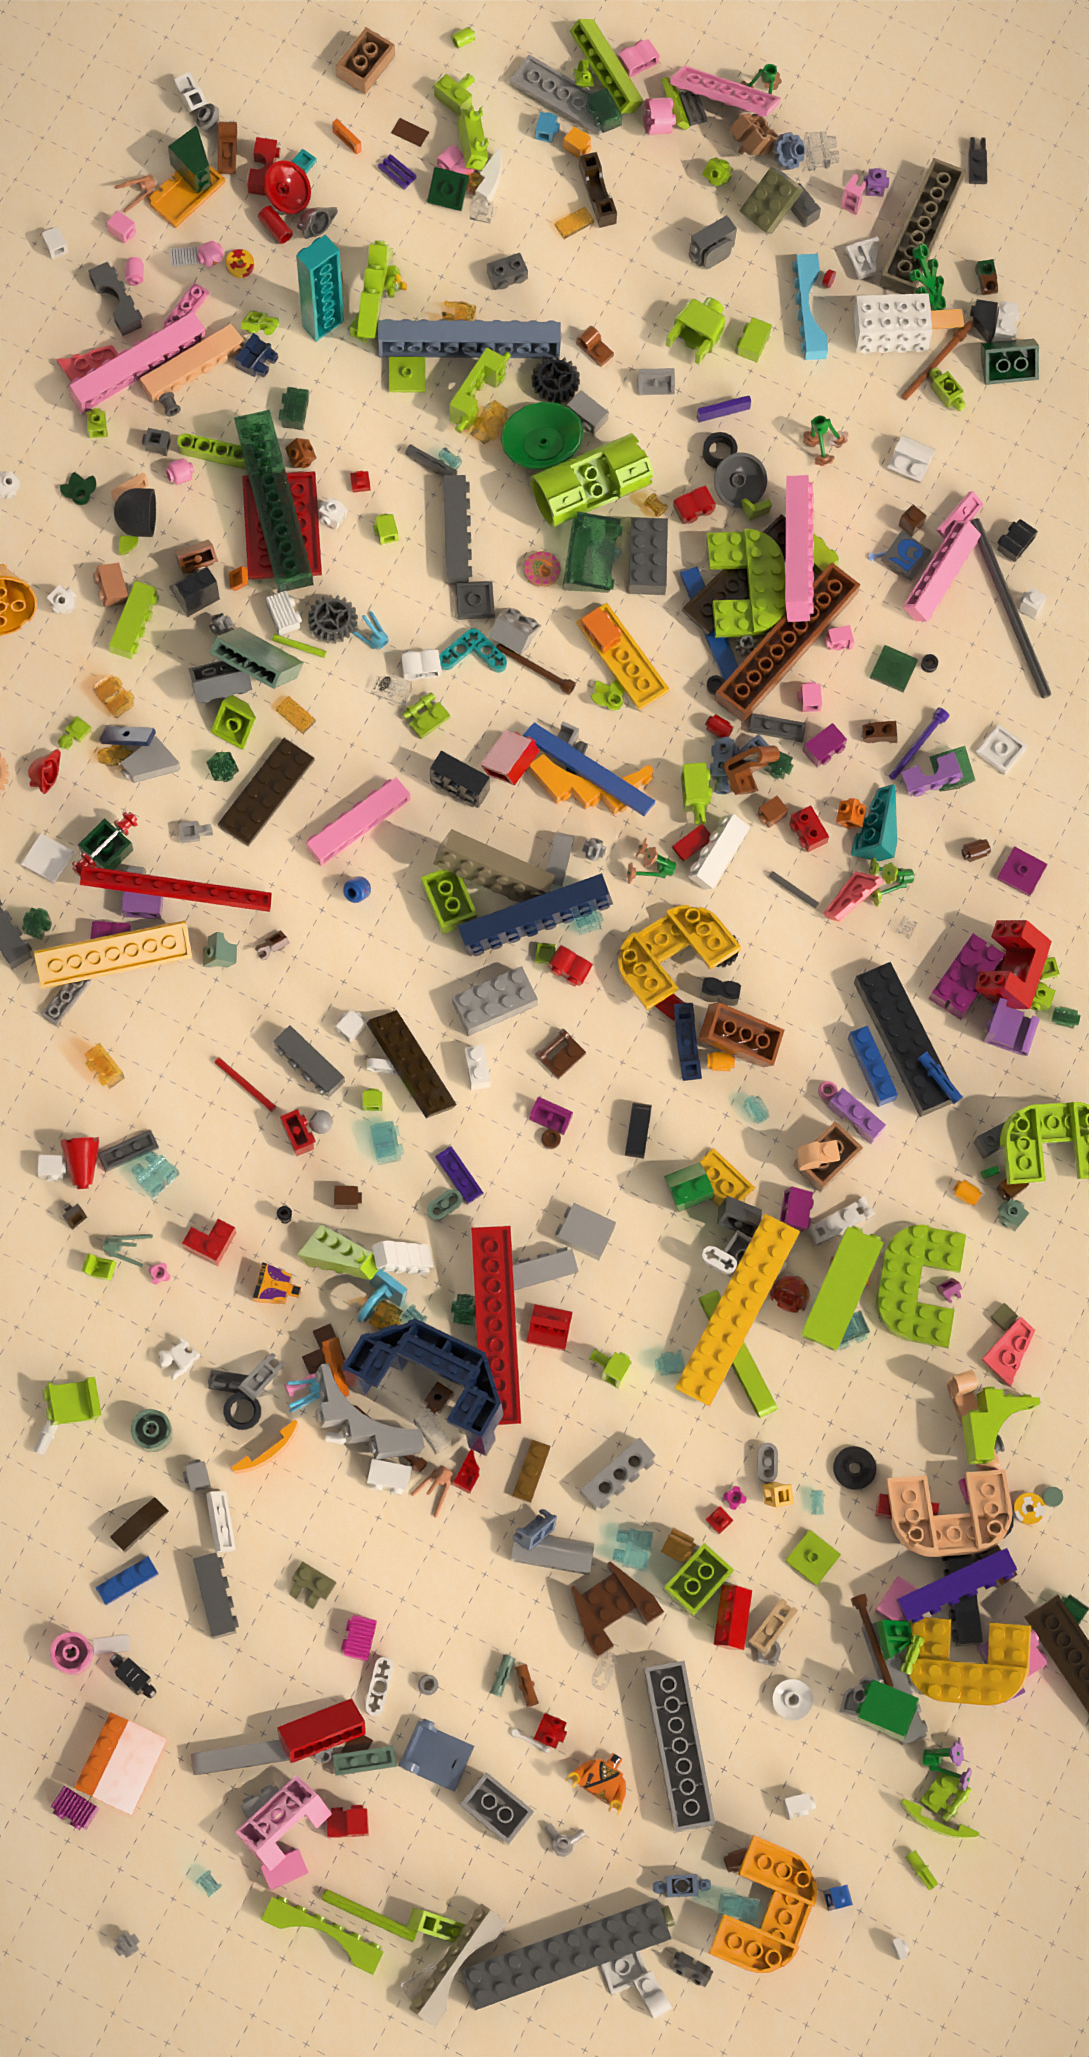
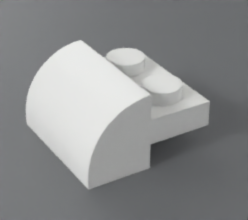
M902 435L895 448L888 469L922 482L936 449Z

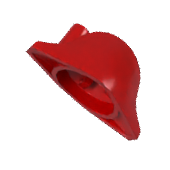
M55 749L51 753L39 757L32 762L28 769V775L31 779L30 787H39L40 791L46 794L55 784L61 757L59 749Z

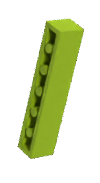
M578 19L570 29L573 38L620 113H635L644 102L640 93L594 19Z

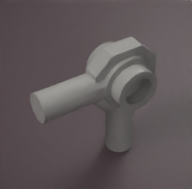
M551 1823L545 1826L546 1831L553 1839L552 1849L560 1857H565L572 1853L573 1844L586 1836L583 1829L568 1837L559 1835Z

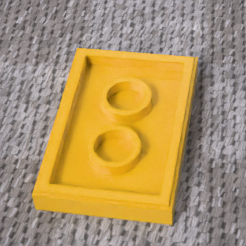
M714 1148L699 1161L706 1171L714 1190V1198L711 1200L718 1207L726 1196L743 1201L755 1189Z

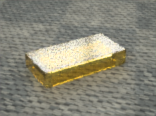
M583 207L555 222V227L562 238L566 239L592 225L594 219L586 207Z
M289 696L276 707V711L302 734L316 722L314 717Z

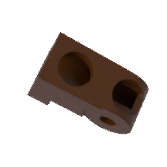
M896 721L874 722L862 726L863 741L865 743L888 741L890 743H898Z

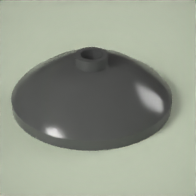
M743 452L733 453L725 457L717 466L714 474V487L717 495L725 504L735 508H743L741 500L745 498L752 504L758 502L767 487V473L762 462L754 455ZM738 476L739 482L735 483V477Z

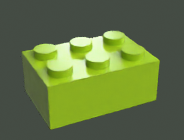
M442 869L421 877V886L442 935L458 929L460 924L477 919V912L462 878Z
M704 1543L664 1587L663 1591L691 1617H694L729 1578L734 1569Z

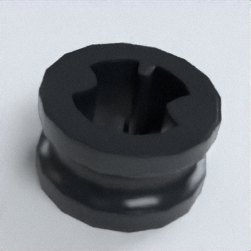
M933 654L925 655L921 662V668L927 673L934 672L939 663L938 658ZM931 660L933 661V664L929 667L927 666V662Z

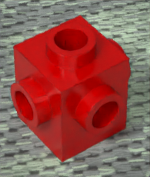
M544 1713L534 1740L556 1749L558 1743H563L567 1735V1731L564 1730L567 1722Z

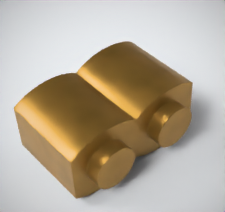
M673 1527L661 1553L680 1563L684 1560L688 1561L696 1546L693 1543L695 1538Z

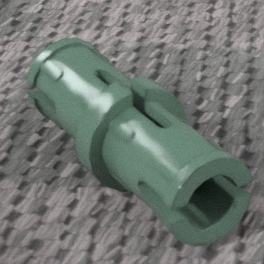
M503 1654L499 1669L495 1671L494 1675L496 1677L489 1693L502 1697L507 1680L511 1678L509 1674L515 1658Z

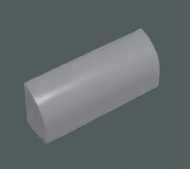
M548 1535L528 1551L514 1541L510 1561L589 1575L595 1544Z

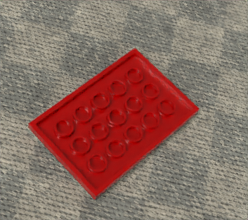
M315 471L242 476L248 580L321 576L322 565Z

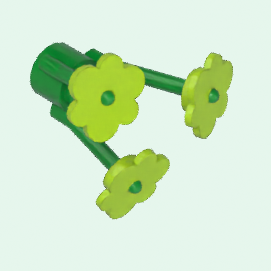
M875 857L870 861V875L875 876L879 871H883L882 878L885 879L886 884H891L892 881L900 883L883 891L879 889L873 891L870 894V898L876 907L881 903L882 895L900 888H907V884L914 881L912 869L897 868L892 862L879 867Z

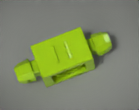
M933 368L930 371V377L933 380L932 390L946 408L953 405L957 411H962L966 407L962 399L964 390L949 371L942 374L938 368Z

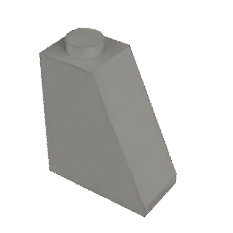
M156 736L152 739L149 746H142L121 762V773L127 780L131 779L133 783L181 770L179 761Z

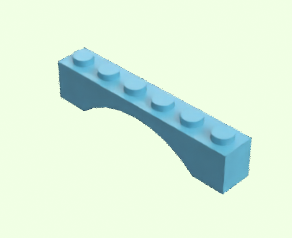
M818 254L796 255V261L792 263L793 273H796L794 288L798 289L796 305H799L800 310L797 311L798 321H801L799 337H803L801 354L804 353L805 360L826 359L828 354L827 334L815 322L809 306V292L818 279L820 271Z

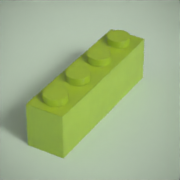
M135 581L109 644L111 653L131 660L133 655L137 654L140 646L139 640L144 637L146 632L145 625L152 618L153 611L151 610L154 605H157L159 600L156 587Z

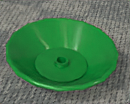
M538 402L526 405L513 413L503 426L500 440L504 453L513 463L527 469L544 470L572 458L581 446L584 430L580 418L570 408L559 403Z

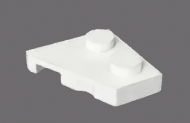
M878 236L846 246L845 250L858 280L873 276L876 273Z

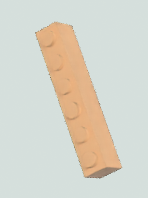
M231 323L141 377V387L153 403L159 401L161 395L167 392L178 391L184 384L193 382L203 373H208L212 367L224 363L232 355L239 354L244 347V340Z

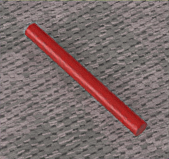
M220 1057L215 1060L214 1063L268 1110L273 1112L276 1109V1105Z

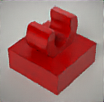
M368 471L350 473L353 493L371 491Z
M719 1506L705 1521L718 1534H721L734 1520Z

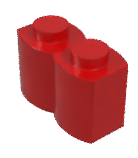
M705 485L673 500V507L683 524L687 522L691 524L699 516L712 514L716 503Z
M560 945L547 967L553 975L558 977L561 975L566 978L568 984L580 986L583 984L593 964L570 949Z

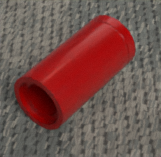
M266 206L259 212L258 219L279 244H284L291 239L293 231L272 206Z

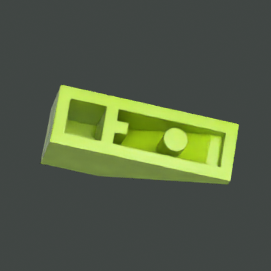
M413 1908L407 1928L454 1943L466 1924Z

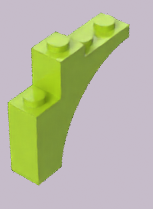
M993 1386L985 1387L983 1391L976 1394L978 1410H971L962 1417L968 1464H987L994 1460L995 1441L1003 1423L1016 1412L1032 1410L1041 1405L1040 1397H1032L1031 1394H1024L1020 1397H1014L1013 1394L1003 1395V1389H995Z

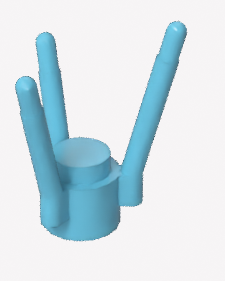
M370 611V615L378 630L375 629L365 615H362V618L373 631L370 635L371 641L357 631L352 634L369 644L372 649L376 647L379 650L389 642V639L374 613Z
M316 1377L287 1382V1385L311 1384L308 1387L310 1395L289 1404V1408H291L289 1410L290 1413L320 1398L319 1391L321 1389L320 1384L316 1382Z

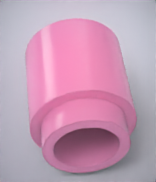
M130 257L126 262L125 280L130 285L137 286L143 282L144 264L140 258Z

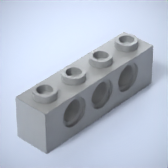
M638 1438L580 1489V1494L595 1510L599 1507L603 1509L610 1503L609 1498L614 1494L618 1496L625 1490L624 1485L628 1481L633 1483L640 1476L639 1472L643 1468L647 1470L655 1463L653 1459L656 1455L641 1438ZM636 1458L639 1461V1465L632 1467L629 1465L628 1460ZM616 1471H622L625 1477L622 1480H617L613 1474ZM607 1484L610 1491L602 1493L599 1490V1486Z

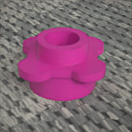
M734 1486L730 1492H725L723 1495V1499L729 1503V1507L732 1510H736L741 1503L745 1504L747 1501L746 1496L743 1495L738 1486Z

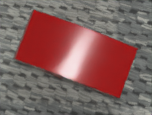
M701 824L671 848L684 862L709 843L711 834Z

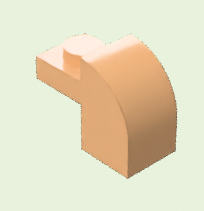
M836 1140L818 1143V1141L800 1146L796 1150L800 1171L819 1168L822 1163L840 1160Z

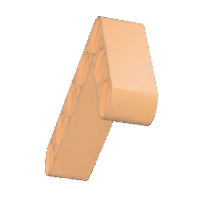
M972 1369L953 1375L947 1383V1388L962 1429V1417L971 1410H978V1403L973 1393L978 1386V1382ZM995 1449L994 1460L987 1464H976L978 1471H990L1000 1468Z

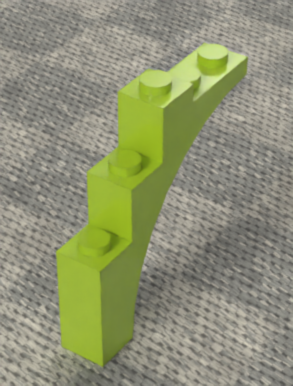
M375 240L374 243L369 245L368 266L365 268L364 288L360 297L358 337L376 338L378 335L384 283L394 248H390L389 244H385L383 240Z

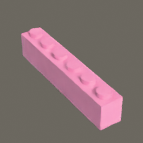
M970 521L955 522L905 602L903 608L915 621H928L932 617V613L941 602L945 592L950 588V584L959 573L971 550L977 544L981 534Z
M397 777L393 780H387L381 789L372 791L366 800L357 802L351 811L342 813L336 822L327 824L318 835L314 834L308 839L307 849L321 866L410 801V793Z

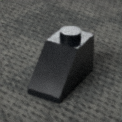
M977 299L975 306H971L970 316L973 317L972 322L977 331L988 343H991L998 302Z

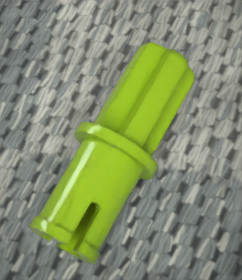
M916 1850L905 1857L915 1870V1875L920 1877L928 1890H932L938 1885V1882L927 1868L929 1865H925Z

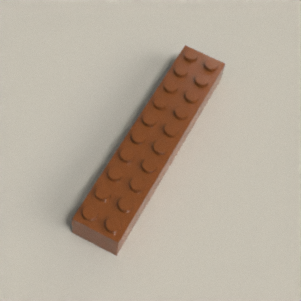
M831 563L813 583L814 613L810 614V621L788 622L786 613L716 691L714 701L744 723L855 598L861 584L834 563Z

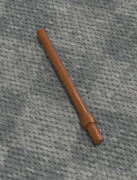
M968 321L962 329L957 330L954 338L901 395L902 399L906 401L930 375V371L937 367L951 350L966 338V334L974 326L972 321Z

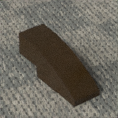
M154 1497L120 1526L110 1538L126 1553L169 1510Z

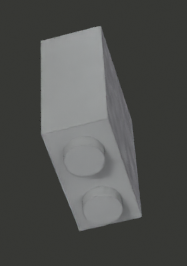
M573 1203L572 1207L568 1206L563 1216L566 1218L564 1224H559L555 1234L558 1235L557 1242L599 1261L615 1229L616 1222Z

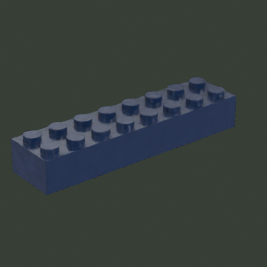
M601 873L460 924L458 928L469 955L479 956L484 954L486 950L501 948L502 944L518 942L524 936L531 937L538 934V931L544 929L551 930L557 924L570 923L579 916L587 917L593 911L606 910L610 908L613 902Z

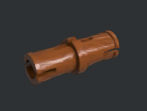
M523 1664L515 1667L520 1682L519 1689L523 1692L526 1707H531L539 1704V1701L537 1700L534 1690L535 1683L531 1680L528 1665Z

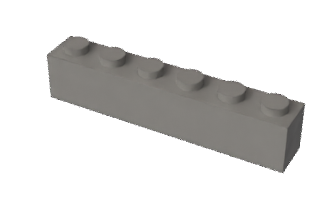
M875 1622L872 1625L882 1651L878 1627ZM863 1626L861 1629L877 1676L883 1680L865 1627ZM898 1652L893 1658L885 1660L894 1685L893 1688L913 1696L912 1693L915 1691L912 1682L908 1681L906 1674L900 1671L902 1662L899 1654L901 1652ZM920 1704L917 1707L904 1742L900 1741L901 1745L927 1736V1724L925 1720H921L919 1715L921 1712Z

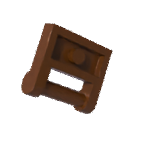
M561 1029L556 1038L544 1049L535 1053V1056L558 1080L586 1055V1051L565 1029ZM565 1040L568 1044L549 1060L546 1056Z

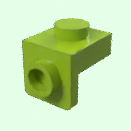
M88 1253L83 1263L82 1272L92 1278L111 1281L117 1262L111 1259L99 1258Z

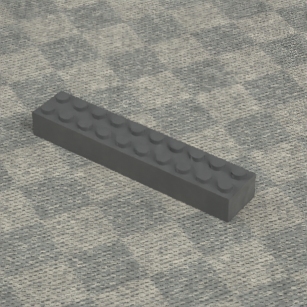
M655 1899L462 1969L476 2011L671 1940L672 1938L659 1901Z

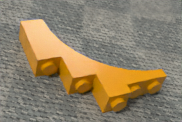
M544 754L529 765V773L556 804L560 801L565 802L572 793L585 809L590 806H596L600 799L614 815L618 812L622 813L628 808L627 805L587 779L569 773L555 765ZM647 765L638 772L621 777V779L638 789L642 784L647 785L653 779L654 769Z

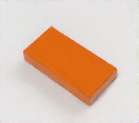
M338 119L332 122L333 133L355 154L362 151L361 141Z

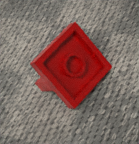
M534 1304L527 1344L565 1351L573 1312Z

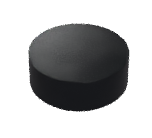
M718 675L711 676L707 680V691L710 694L716 695V691L724 684V679Z

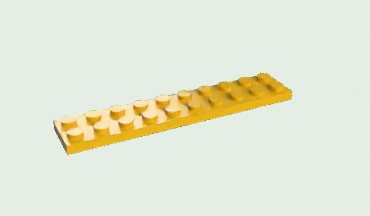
M764 1214L675 1386L676 1390L709 1407L711 1406L800 1233L799 1230Z

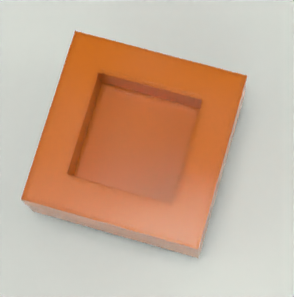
M241 566L229 572L231 590L237 591L248 585L246 567Z

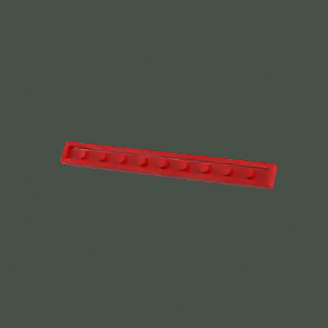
M82 866L80 885L266 912H270L271 892Z

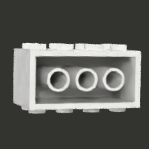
M929 294L856 296L853 313L856 353L928 351L932 335Z

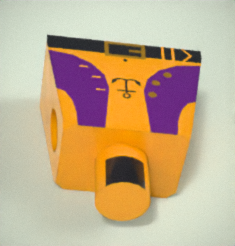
M262 1262L253 1301L258 1303L286 1304L288 1296L299 1298L302 1287L291 1284L292 1275Z

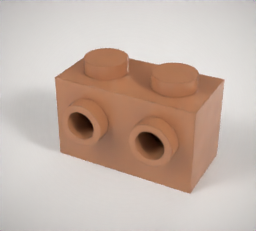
M119 562L97 566L95 573H93V579L95 584H98V597L103 602L104 607L125 604L128 599V592Z

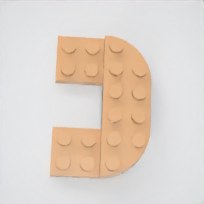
M1005 1469L966 1472L965 1480L971 1513L933 1516L927 1475L887 1478L886 1483L892 1515L891 1524L895 1535L906 1548L914 1553L928 1557L977 1554L993 1549L1003 1540L1012 1521V1506Z

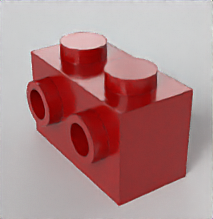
M811 805L791 815L790 828L793 832L797 833L799 844L807 852L828 843L829 835Z
M297 1109L280 1116L282 1126L296 1157L314 1150L313 1143L316 1140L312 1131L308 1133L306 1128L308 1122L304 1114L300 1115Z

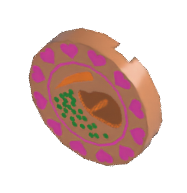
M535 552L525 561V577L534 586L549 587L560 576V562L550 552Z

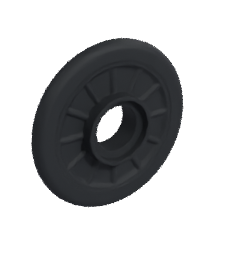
M857 1446L841 1450L833 1463V1471L837 1481L844 1487L853 1490L862 1489L871 1484L877 1471L876 1462L872 1454L866 1449ZM858 1463L860 1465V1472L852 1473L849 1469L850 1464Z

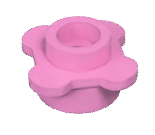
M165 1263L149 1267L148 1272L152 1276L151 1282L157 1285L161 1281H169L170 1275L167 1273V1265Z

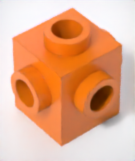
M855 798L840 801L836 822L847 829L862 827L866 806Z

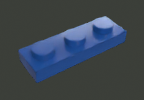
M148 1556L100 1584L96 1589L107 1606L159 1575Z

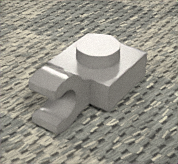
M198 821L178 823L181 843L200 841V835H213L211 824L198 826Z

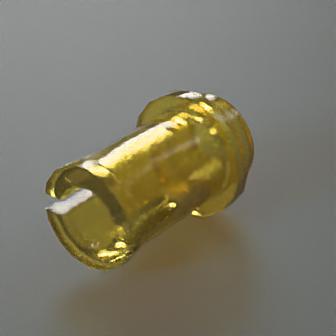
M474 172L470 174L468 186L470 192L473 188V193H476V189L482 183L483 178L480 173Z

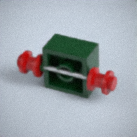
M123 812V819L113 822L116 828L104 818L78 844L79 850L82 853V859L79 862H72L74 866L72 870L78 876H81L82 866L114 870L134 850L132 842L124 836L129 834L128 829L131 826L136 827L138 825L136 822L138 819L133 813Z

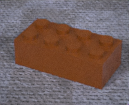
M717 1002L709 1004L698 1040L761 1067L774 1066L785 1030Z

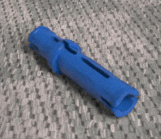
M925 1052L917 1059L928 1071V1076H932L952 1101L953 1105L963 1098L940 1069L941 1066L935 1063L928 1052Z

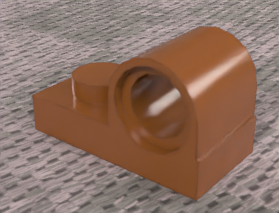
M589 326L576 339V344L600 367L614 356V352L601 341L599 331L593 326Z

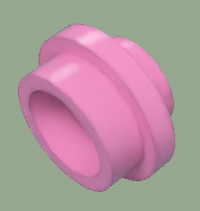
M831 1081L821 1083L818 1088L819 1096L824 1100H831L838 1092L837 1086ZM828 1088L831 1090V1093L826 1094L824 1090Z

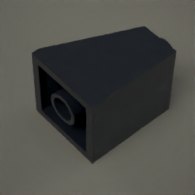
M208 567L202 568L169 586L187 617L220 600L217 581Z

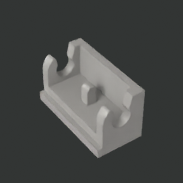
M674 368L638 369V396L675 394Z

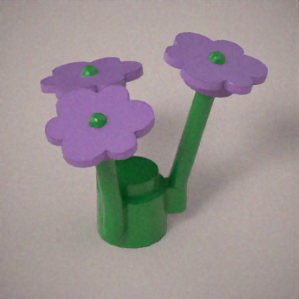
M958 1737V1743L954 1742L951 1748L924 1750L923 1764L929 1766L931 1771H938L960 1779L963 1791L966 1790L970 1782L971 1768H968L967 1772L963 1771L961 1775L938 1767V1765L942 1764L943 1757H950L956 1766H961L962 1761H964V1748L960 1737Z

